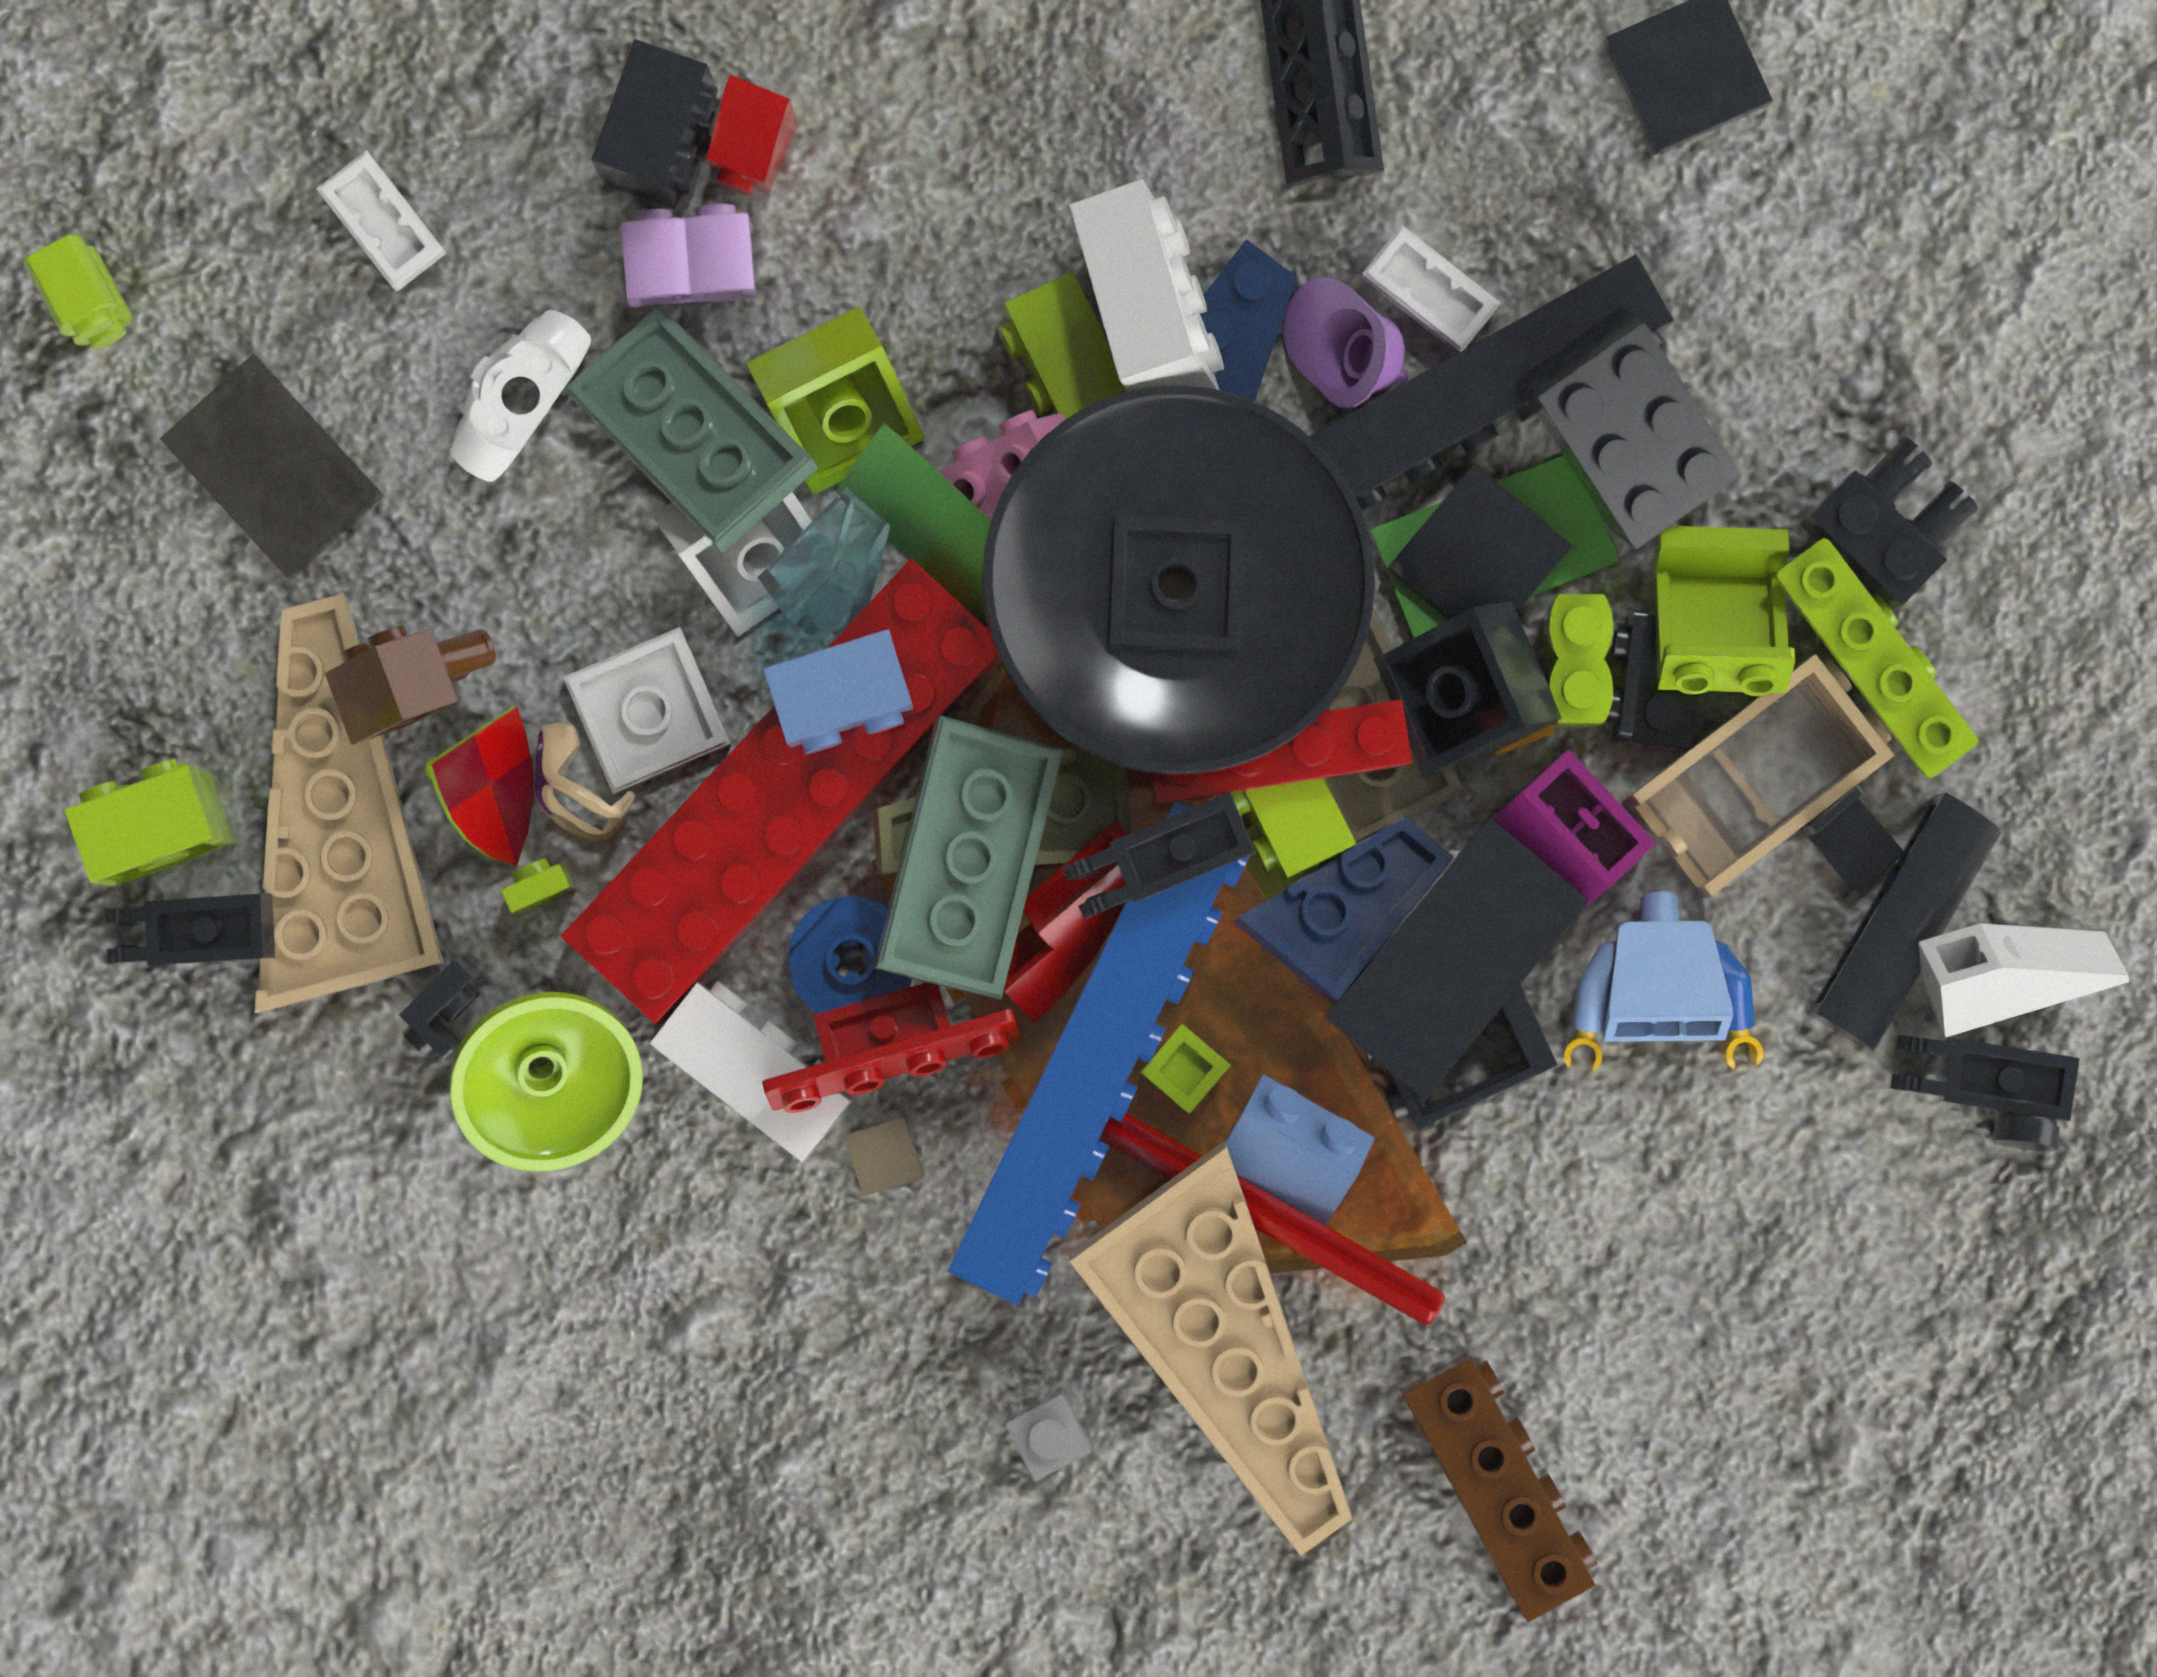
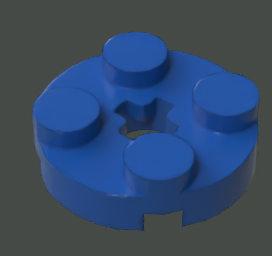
M846 896L818 904L800 920L791 936L788 964L796 993L814 1012L819 1014L911 986L913 978L873 968L888 906L870 898ZM861 942L868 949L863 960L869 968L861 976L851 971L843 977L836 970L841 962L839 955L835 953L837 948L843 943L850 948H854Z

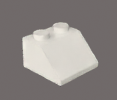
M793 492L723 554L673 503H670L652 516L737 637L841 565V562Z

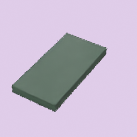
M659 305L564 388L570 398L721 554L818 469L813 459Z
M941 715L936 717L873 968L988 999L1001 1000L1063 752L1062 749Z

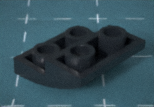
M1474 464L1387 569L1445 618L1450 620L1475 606L1510 601L1513 602L1516 611H1518L1570 550L1572 545Z

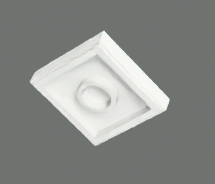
M681 627L563 677L614 795L732 745Z

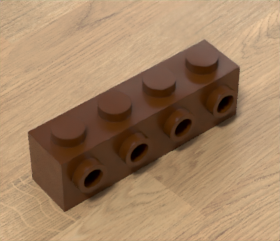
M1464 1353L1400 1388L1399 1390L1527 1623L1595 1587L1596 1585L1588 1569L1598 1565L1581 1532L1578 1530L1568 1535L1557 1513L1567 1508L1548 1473L1540 1478H1537L1526 1456L1536 1451L1519 1418L1515 1417L1507 1422L1495 1399L1504 1395L1505 1392L1488 1361L1485 1360L1476 1365L1473 1358L1469 1354Z

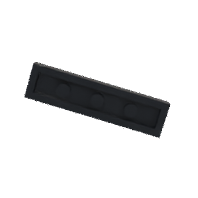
M1260 0L1286 185H1301L1336 174L1368 176L1384 171L1360 0ZM1293 3H1296L1303 9L1305 23L1296 42L1287 36L1285 19ZM1302 65L1312 72L1313 89L1305 104L1296 98L1294 80ZM1312 127L1320 133L1324 161L1305 166L1302 143Z

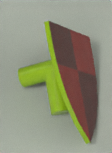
M512 706L439 756L431 757L425 765V775L429 781L433 782L436 794L448 820L468 844L488 858L511 866H517L529 831L533 803V764L527 735L518 707Z

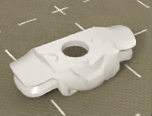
M547 310L540 317L534 319L519 336L512 334L508 341L496 349L489 357L484 355L475 364L469 376L473 380L469 386L465 402L459 410L463 417L453 434L450 448L451 456L467 472L491 482L501 476L517 457L574 375L591 343L590 335L577 321L558 311ZM526 377L537 385L540 399L533 411L522 415L515 414L504 406L501 397L502 389L512 378Z

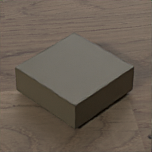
M906 1116L844 1135L863 1197L925 1177Z

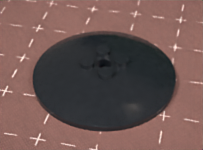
M1188 385L1155 386L1110 396L1085 407L1047 433L1029 451L1014 471L1000 496L985 544L982 569L984 607L994 647L1009 678L1033 711L1053 730L1074 745L1096 757L1119 766L1166 775H1197L1244 765L1272 753L1307 729L1330 706L1346 684L1357 664L1367 638L1373 613L1375 593L1374 559L1363 513L1352 489L1339 468L1325 451L1291 421L1260 403L1237 394L1213 388ZM1171 568H1179L1186 571L1194 581V594L1182 602H1173L1166 599L1158 588V577L1161 573Z

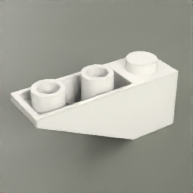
M1979 923L1919 942L1923 993L1945 1037L2129 982V975L2107 934L2102 931Z

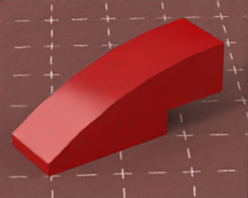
M1116 820L1026 898L1023 912L1030 921V924L1017 934L1003 991L1034 1023L1066 993L1090 964L1113 929L1125 905L1123 903L1086 919H1083L1078 905L1083 904L1087 898L1103 891L1108 893L1126 885L1117 862L1103 867L1096 874L1079 881L1075 879L1068 881L1063 871V867L1110 848L1109 842L1128 835Z

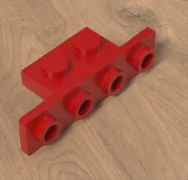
M926 982L813 1015L825 1062L763 1080L762 1086L772 1110L784 1109L787 1113H798L815 1108L822 1102V1097L847 1091L850 1095L869 1093L882 1087L885 1083L884 1079L908 1072L913 1077L931 1075L944 1069L947 1066L946 1061L970 1054L976 1059L996 1056L1009 1048V1043L1020 1040L1021 1036L1012 1009L950 1025L940 986Z

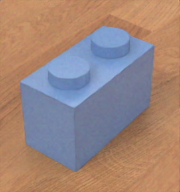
M888 629L763 668L786 743L790 747L802 744L805 754L841 744L842 740L839 732L861 725L865 726L867 735L904 724L902 712L914 709Z
M1263 1074L1232 1124L1224 1141L1238 1176L1326 1225L1358 1176L1375 1137L1359 1129L1350 1121L1336 1116L1299 1095L1295 1090L1283 1086Z

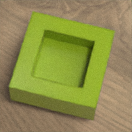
M544 858L512 872L511 875L515 883L501 889V892L510 912L520 915L577 888L566 865L559 863L550 867L547 859Z
M1181 1024L1140 1073L1190 1114L1231 1065L1185 1025Z

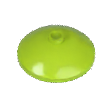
M564 992L529 994L510 1000L493 1009L482 1017L466 1034L457 1049L450 1069V1103L457 1124L466 1139L479 1152L491 1160L504 1166L524 1171L542 1172L564 1169L580 1164L599 1154L611 1145L627 1127L636 1111L641 1096L643 1084L642 1064L636 1044L626 1026L615 1014L601 1004L589 998ZM538 1057L549 1058V1062L542 1068L533 1069L529 1067L530 1063Z

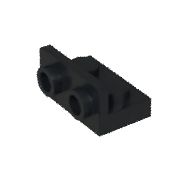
M1634 609L1627 615L1626 624L1616 623L1611 660L1621 662L1619 686H1613L1612 705L1604 724L1614 725L1612 740L1688 750L1691 748L1697 694H1686L1679 690H1658L1655 616L1647 615V611Z
M467 957L454 959L399 1014L409 1025L402 1034L413 1047L429 1060L433 1056L437 1057L438 1055L445 1061L454 1058L461 1041L440 1019L443 1018L448 1023L451 1020H457L482 994L474 985L484 974Z

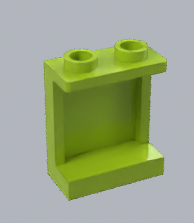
M1669 526L1658 534L1652 560L1658 690H1679L1686 694H1702L1707 691L1744 692L1751 696L1787 693L1795 665V650L1788 647L1785 591L1777 582L1775 575L1787 562L1789 554L1788 529Z

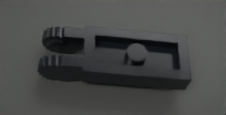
M1229 792L1109 842L1110 848L1063 867V871L1068 881L1074 879L1079 881L1096 874L1099 869L1117 862L1126 885L1108 893L1103 891L1087 898L1083 904L1078 905L1083 919H1086L1130 900H1133L1135 904L1251 856L1256 852L1232 794Z
M259 893L144 901V906L105 909L106 924L121 927L135 926L137 923L145 922L146 946L138 947L135 944L117 945L114 949H107L108 964L147 962V965H174L275 958L272 894Z
M1898 1035L1896 1049L1903 1050L1905 1054L1925 1056L1927 1054L1945 1057L1942 1081L1924 1079L1921 1075L1902 1072L1899 1075L1892 1074L1891 1089L1939 1096V1101L2071 1121L2080 1058L1957 1038H1948V1042Z

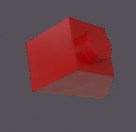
M733 75L729 76L706 156L711 171L718 173L715 180L718 184L747 196H751L754 188L770 194L798 126L790 98Z

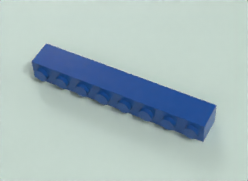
M1175 801L1167 818L1191 808ZM1250 856L1135 904L1133 900L1126 902L947 1272L1017 1306L1024 1293L1035 1298L1037 1297L1052 1266V1262L1042 1258L1050 1238L1054 1234L1065 1239L1081 1206L1080 1203L1070 1199L1081 1175L1093 1181L1109 1148V1145L1098 1139L1109 1117L1120 1122L1122 1121L1138 1088L1127 1082V1079L1138 1058L1150 1063L1166 1028L1155 1023L1166 1000L1178 1005L1194 972L1193 969L1183 965L1194 941L1206 947L1222 915V911L1212 907L1222 883L1232 888L1236 886Z

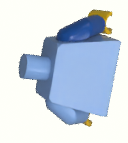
M1665 891L1651 892L1643 895L1640 898L1641 922H1624L1619 924L1615 941H1609L1599 946L1578 980L1572 1017V1026L1577 1029V1033L1566 1041L1563 1049L1564 1061L1567 1067L1570 1068L1572 1050L1580 1044L1589 1045L1595 1051L1591 1070L1595 1071L1600 1066L1602 1050L1595 1037L1596 1032L1602 1030L1603 1042L1721 1040L1718 1050L1720 1059L1733 1070L1735 1068L1733 1050L1738 1044L1747 1042L1749 1045L1750 1062L1755 1066L1758 1065L1763 1059L1764 1051L1759 1041L1749 1034V1029L1755 1025L1751 976L1726 943L1714 939L1712 927L1709 923L1705 921H1679L1677 895Z

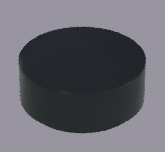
M2002 1115L1995 1119L1993 1143L2023 1150L2057 1151L2060 1127L2057 1126V1123L2045 1119Z

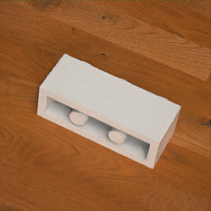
M717 981L711 990L702 983H696L650 1042V1045L801 1162L806 1161L852 1102V1099L843 1092L822 1097V1102L818 1106L807 1111L787 1113L784 1109L772 1110L764 1094L762 1081L809 1067L791 1053L798 1042L769 1020L760 1029L742 1015L741 1012L748 1004L721 982ZM818 1059L814 1065L821 1064L824 1062Z

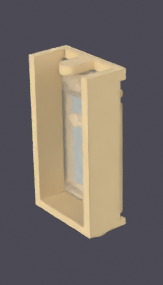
M1816 654L1805 659L1793 669L1787 693H1772L1756 697L1626 797L1630 805L1702 898L1715 895L1895 756L1886 745L1892 739L1887 728L1869 709L1864 713L1860 712L1846 694L1852 690L1851 683L1831 659L1822 663Z

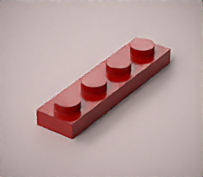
M1400 699L1325 711L1292 741L1272 753L1247 764L1223 771L1197 775L1151 773L1156 805L1219 796L1229 792L1238 793L1411 765L1413 762L1403 702Z

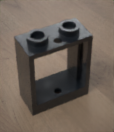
M1521 985L1499 1010V1014L1520 1056L1521 1062L1424 1107L1417 1094L1386 1070L1392 1084L1382 1088V1091L1398 1123L1409 1119L1412 1128L1420 1130L1558 1066ZM1364 1051L1371 1065L1377 1063L1376 1060Z

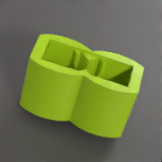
M66 235L24 259L23 264L62 335L71 336L76 345H90L93 350H97L113 344L127 333L124 326L130 324L133 316L97 249L93 246H87L82 236Z
M1558 594L1546 609L1542 623V643L1546 657L1551 665L1546 672L1545 679L1562 717L1561 720L1552 724L1553 728H1596L1605 722L1610 712L1613 700V681L1610 669L1604 658L1612 641L1613 617L1610 605L1604 594Z

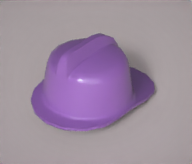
M1315 278L1303 284L1291 298L1284 316L1283 339L1287 354L1298 371L1333 404L1341 408L1355 407L1366 401L1369 397L1381 395L1389 390L1392 385H1402L1408 381L1409 375L1402 368L1405 347L1399 328L1394 322L1375 312L1348 285L1335 278Z

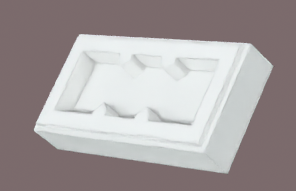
M367 150L316 188L396 292L447 254Z
M1402 224L1361 275L1363 280L1456 353L1467 348L1501 304Z

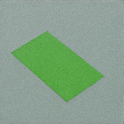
M884 422L835 492L908 559L912 558L989 629L983 600L982 569L991 519Z
M1564 455L1496 481L1572 545L1570 550L1531 596L1620 562L1599 509ZM1442 502L1370 529L1413 638L1448 621V619L1389 571L1387 567Z

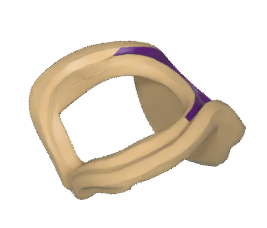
M563 721L540 726L534 771V793L540 808L556 825L582 840L592 843H604L610 840L627 817L634 802L635 794L628 791L613 806H610L591 791L563 777L581 746L578 732L573 724H567ZM554 789L567 794L587 809L610 818L605 828L601 831L567 811L556 800L553 794Z

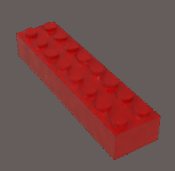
M912 558L906 562L828 647L830 648L887 629L889 630L914 707L912 710L902 712L904 724L867 735L864 725L839 732L842 740L841 744L805 754L802 744L790 747L786 743L774 705L560 936L654 1024H662L672 1014L695 984L700 983L932 733L936 717L940 715L946 717L1000 659L994 647L989 629Z

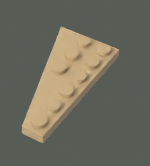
M343 593L281 610L276 687H278L277 716L272 742V754H274L272 788H269L263 876L265 894H272L275 958L260 959L258 990H256L254 1013L266 1012L444 964L384 735L351 745L324 674L345 662L342 651L360 644L348 597Z
M1223 1141L1069 1253V1262L1301 1556L1352 1520V1515L1226 1142Z

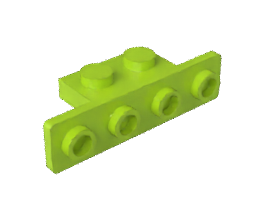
M1821 539L1776 573L1775 578L1925 778L1935 777L1978 744V737L1933 679L1937 676V673L1932 663L1915 645L1912 647L1908 646L1895 628L1898 625V620L1890 607L1877 594L1873 596L1869 594L1828 539Z

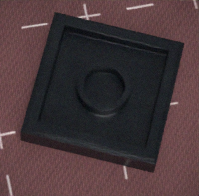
M1688 0L1606 36L1603 41L1655 156L1765 108L1773 102L1728 0Z

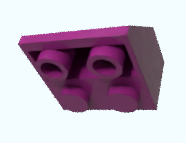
M1569 749L1557 756L1491 818L1589 900L1581 911L1609 889L1657 844Z

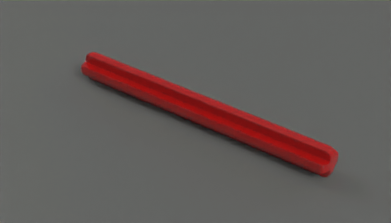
M1125 1113L1121 1122L1109 1117L1101 1133L1103 1143L1168 1180H1171L1203 1157L1128 1113ZM1237 1176L1256 1230L1423 1325H1430L1437 1318L1445 1301V1295L1442 1291Z

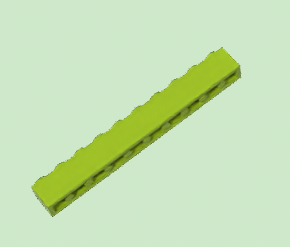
M1073 271L1004 303L1001 315L1004 323L997 326L998 334L1013 361L1022 357L1032 377V380L1025 383V387L1040 417L1048 414L1051 416L1063 413L1064 418L1067 419L1091 404L1113 395L1128 392L1119 380L1109 342ZM1325 779L1231 793L1240 816L1247 813L1252 825L1256 826L1260 834L1251 839L1263 871L1269 874L1277 870L1282 881L1346 852L1356 845Z

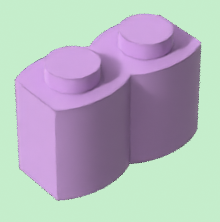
M705 205L698 208V216L689 218H673L672 211L668 209H648L634 213L635 221L621 223L626 294L630 307L643 308L656 307L658 305L663 307L692 302H725L756 297L750 219L748 213H736L735 205Z

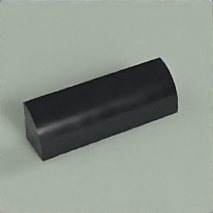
M1947 792L1934 795L1904 846L1902 857L1894 863L1807 1015L1874 1053L1921 972L1919 942L1944 933L2001 835V830L1981 813Z

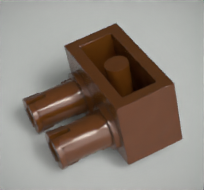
M400 625L374 634L367 638L368 642L342 651L345 662L324 674L351 745L406 728L459 702L452 683L466 678L469 673L492 665L496 660V651L490 635L483 629L436 642L432 628L408 635L405 626Z

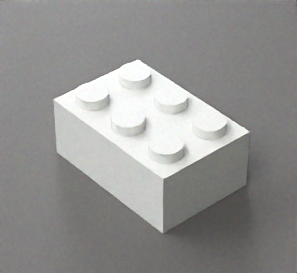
M1143 179L1069 204L1119 380L1127 391L1175 385L1219 390L1215 372L1224 369L1223 360L1214 335L1212 333L1207 334L1200 316L1201 313L1207 312L1206 302L1196 276H1190L1183 258L1190 254L1189 244L1179 218L1173 219L1166 198L1162 196L1155 199Z

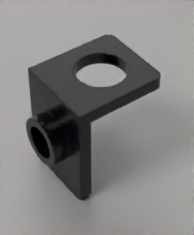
M1860 785L1853 787L1800 828L1803 834L1854 892L1862 891L1903 855L1902 848L1859 799L1865 793V790Z

